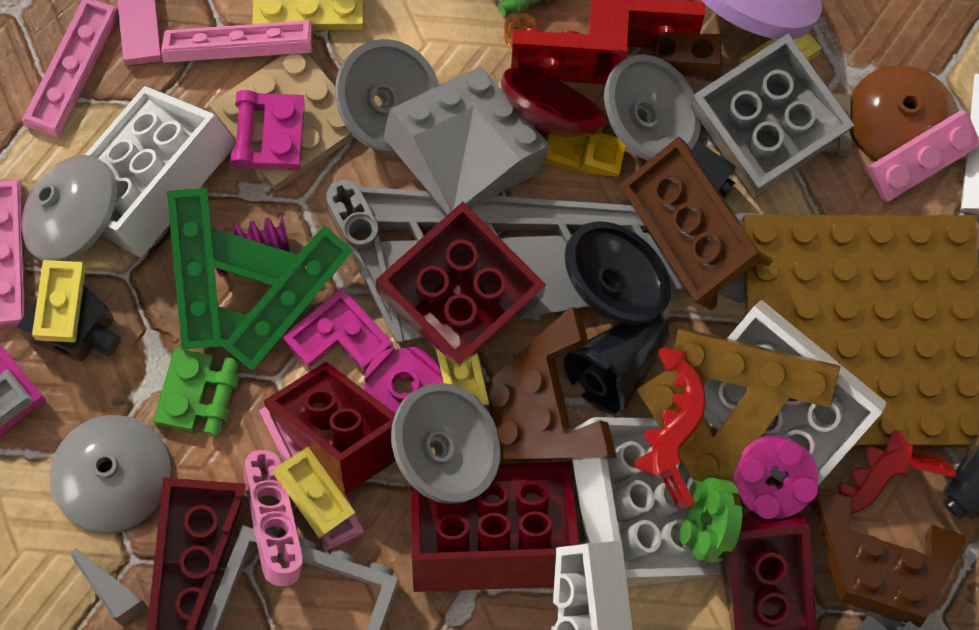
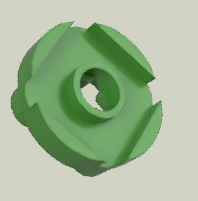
M710 477L703 482L694 481L691 484L689 492L696 504L688 507L687 517L680 527L679 536L681 543L689 546L695 558L710 562H721L724 560L720 557L723 551L731 552L739 538L742 525V506L734 505L732 493L739 494L733 482Z

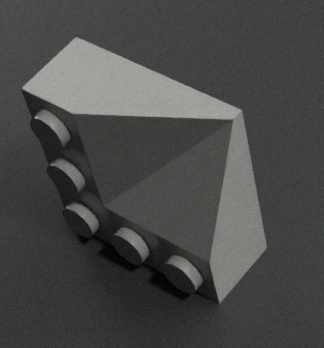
M786 34L694 94L691 102V110L727 161L736 166V174L754 199L786 179L855 126L789 34Z
M481 66L391 108L383 137L447 214L462 201L471 209L540 173L550 146L537 129L515 111L501 88Z

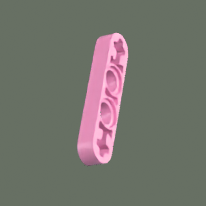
M256 450L248 454L245 459L243 478L246 484V493L261 566L267 581L273 585L285 587L298 581L301 575L303 556L289 495L272 473L281 464V461L271 451ZM260 468H264V471L268 473L267 480L261 481ZM265 495H271L280 502L273 506H266L259 502L258 499ZM270 527H280L287 534L280 538H273L267 535L265 530ZM284 552V564L289 568H281L280 563H277L278 553Z

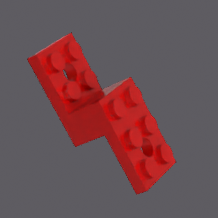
M591 0L587 35L571 30L560 33L542 32L536 28L513 30L511 68L534 71L560 82L606 85L608 76L614 67L623 60H626L627 47L653 48L654 39L663 34H700L705 17V4L702 1Z

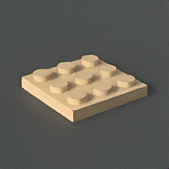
M308 53L281 55L208 104L211 113L217 116L236 141L239 108L236 107L235 102L238 91L251 90L258 94L304 95L305 110L300 171L257 169L275 192L355 138L340 117L335 98V86ZM254 110L251 139L252 152L261 153L265 111Z

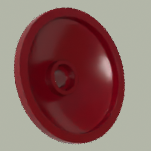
M520 68L507 69L501 77V86L508 101L515 111L524 120L532 124L541 135L549 136V134L560 137H587L600 133L607 122L604 113L591 100L575 89L551 77Z

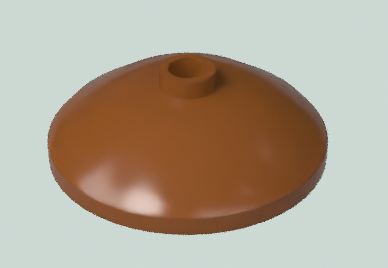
M909 66L885 67L870 73L855 87L851 95L850 120L855 126L850 130V134L864 154L872 160L878 161L957 113L958 107L951 92L933 75ZM903 103H910L915 109H908Z

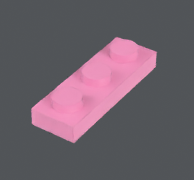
M960 110L866 168L881 200L889 202L979 147V136L968 112Z

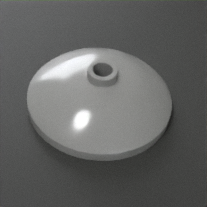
M390 39L374 40L356 48L342 63L335 84L336 104L343 123L356 139L372 149L391 153L395 151L383 138L390 109L439 86V82L428 61L411 46ZM375 95L381 99V107L376 105L374 101Z
M645 54L628 57L614 67L605 85V109L614 132L630 151L649 161L678 136L685 140L691 150L698 140L701 122L691 110L694 92L684 76L675 67L663 59Z
M77 155L55 164L38 179L26 199L21 222L23 241L32 255L42 261H70L83 254L98 240L112 217L117 198L116 179L106 163L94 156Z
M433 383L413 391L399 405L393 419L391 431L394 457L406 480L422 495L434 501L447 504H457L479 496L490 486L499 467L501 451L497 428L488 410L470 392L452 384ZM430 445L433 446L435 455L431 451Z
M122 415L97 417L76 427L60 443L53 457L50 469L52 495L63 514L77 526L102 534L125 532L146 522L160 508L163 477L172 478L171 459L162 439L145 423ZM103 462H112V468L108 472H99V467Z

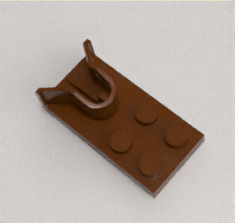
M679 136L620 184L696 303L713 310L717 306L718 292L755 263L765 266L773 263L769 256L759 251L688 144Z

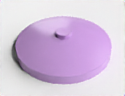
M701 0L711 10L730 23L754 34L774 39H780L786 34H789L792 39L805 36L812 30L822 12L821 0Z

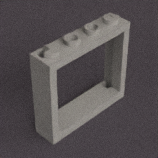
M242 525L202 630L220 629L251 546H257L253 528ZM270 527L265 530L267 535L273 538H280L277 537L278 531ZM298 537L303 556L302 562L381 588L367 630H384L400 586L399 578L393 576L394 570L378 563H371L370 567L354 563L355 557L343 551L332 550L330 555L315 550L317 546L315 543Z

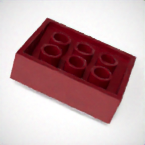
M570 462L499 464L494 480L483 493L471 500L457 504L441 503L429 499L411 485L413 592L554 587L556 548L579 545Z

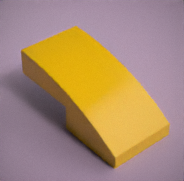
M600 132L587 137H560L549 134L545 138L550 144L543 163L545 165L592 175L618 177L620 174L625 145L617 137Z

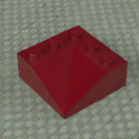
M463 201L376 279L377 294L407 324L459 367L515 324L543 298L546 284Z

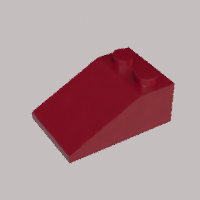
M327 361L264 400L267 410L299 450L302 451L309 447L344 495H347L396 461L391 442L392 423L395 413Z
M799 512L782 519H764L759 515L742 517L741 530L734 549L731 552L723 551L721 554V558L724 559L721 561L732 630H817L810 524Z

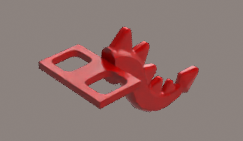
M662 348L658 353L666 372L677 371L679 373L673 384L676 387H685V392L675 394L672 397L673 403L680 409V412L665 409L662 412L665 426L663 429H648L644 432L643 436L652 447V451L639 457L634 465L639 470L653 474V477L660 474L679 510L696 504L676 465L682 462L679 454L680 448L697 430L704 417L706 398L702 380L695 369L685 361V352Z
M893 430L885 451L874 446L866 448L868 468L852 469L851 476L857 486L854 488L848 483L842 482L839 484V494L851 498L850 514H853L871 505L893 476L907 475L909 464L914 469L955 477L956 471L943 458L912 452L913 445L908 443L899 430Z

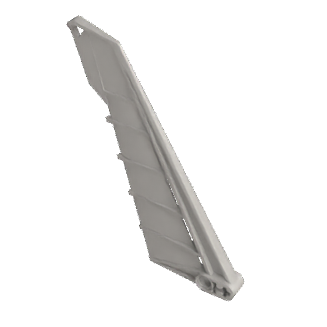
M349 180L334 182L328 188L326 194L330 219L341 240L354 250L351 253V257L395 342L403 343L424 338L377 294L376 279L424 237L421 231H430L448 214L428 191L360 187ZM494 196L471 208L496 235L495 231H557L559 236L500 238L546 284L543 298L519 320L531 318L533 322H540V316L564 312L571 307L576 309L590 307L574 289L566 270L564 255L567 242L572 236L569 231H576L581 226L591 222L615 223L628 228L643 238L656 251L667 269L671 283L670 301H676L679 298L675 290L686 289L652 234L642 232L649 230L633 205ZM345 200L347 204H351L352 214L348 216L344 204L340 201ZM734 212L741 224L744 215H766ZM359 230H364L371 234L365 240H355L351 237L353 233ZM378 231H410L414 240L380 242ZM744 272L719 291L718 294L738 303L745 302Z

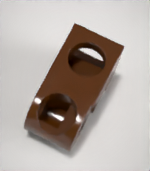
M663 34L654 39L653 56L668 62L681 74L705 76V81H716L720 78L722 34Z

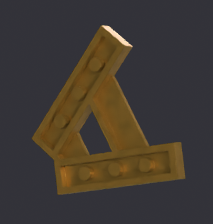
M685 328L678 329L674 350L685 352V361L695 369L702 380L703 386L709 379L749 388L716 434L706 418L703 417L697 430L680 448L679 454L682 463L693 480L703 482L711 477L729 480L734 483L735 468L737 469L738 462L741 459V453L751 442L761 438L789 398L828 408L832 406L841 366ZM664 371L636 389L661 429L665 427L662 419V412L665 409L680 412V409L672 401V397L675 394L685 392V387H676L673 384L679 375L677 371ZM732 493L734 505L742 506V515L751 511L738 494Z

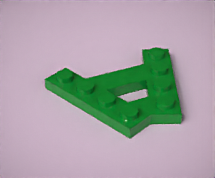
M207 188L167 191L182 350L222 346L253 371L354 250L326 226L322 225L298 255L211 228ZM215 268L272 286L247 315L218 306Z

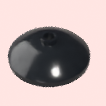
M603 221L587 223L577 229L570 237L564 255L566 270L578 295L594 311L622 324L642 325L655 320L666 309L671 296L670 278L659 255L643 238L621 225Z

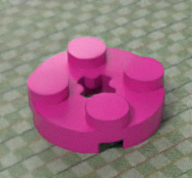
M394 347L384 350L371 361L365 374L364 390L396 413L399 405L409 394L405 392L402 394L396 393L397 386L394 383L395 380L398 378L402 381H405L407 378L412 379L411 388L413 391L425 385L443 383L439 365L427 352L416 347L396 350Z
M769 435L751 442L741 453V459L738 462L737 469L735 468L734 484L738 489V496L743 503L764 519H782L793 516L804 509L816 497L818 492L817 466L811 454L799 443L783 436ZM773 467H776L780 472H786V477L782 479V484L777 487L774 484L767 485L765 481L771 476L769 470Z

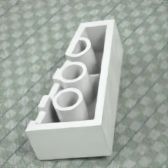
M622 541L556 548L553 603L558 606V621L555 626H551V630H633Z

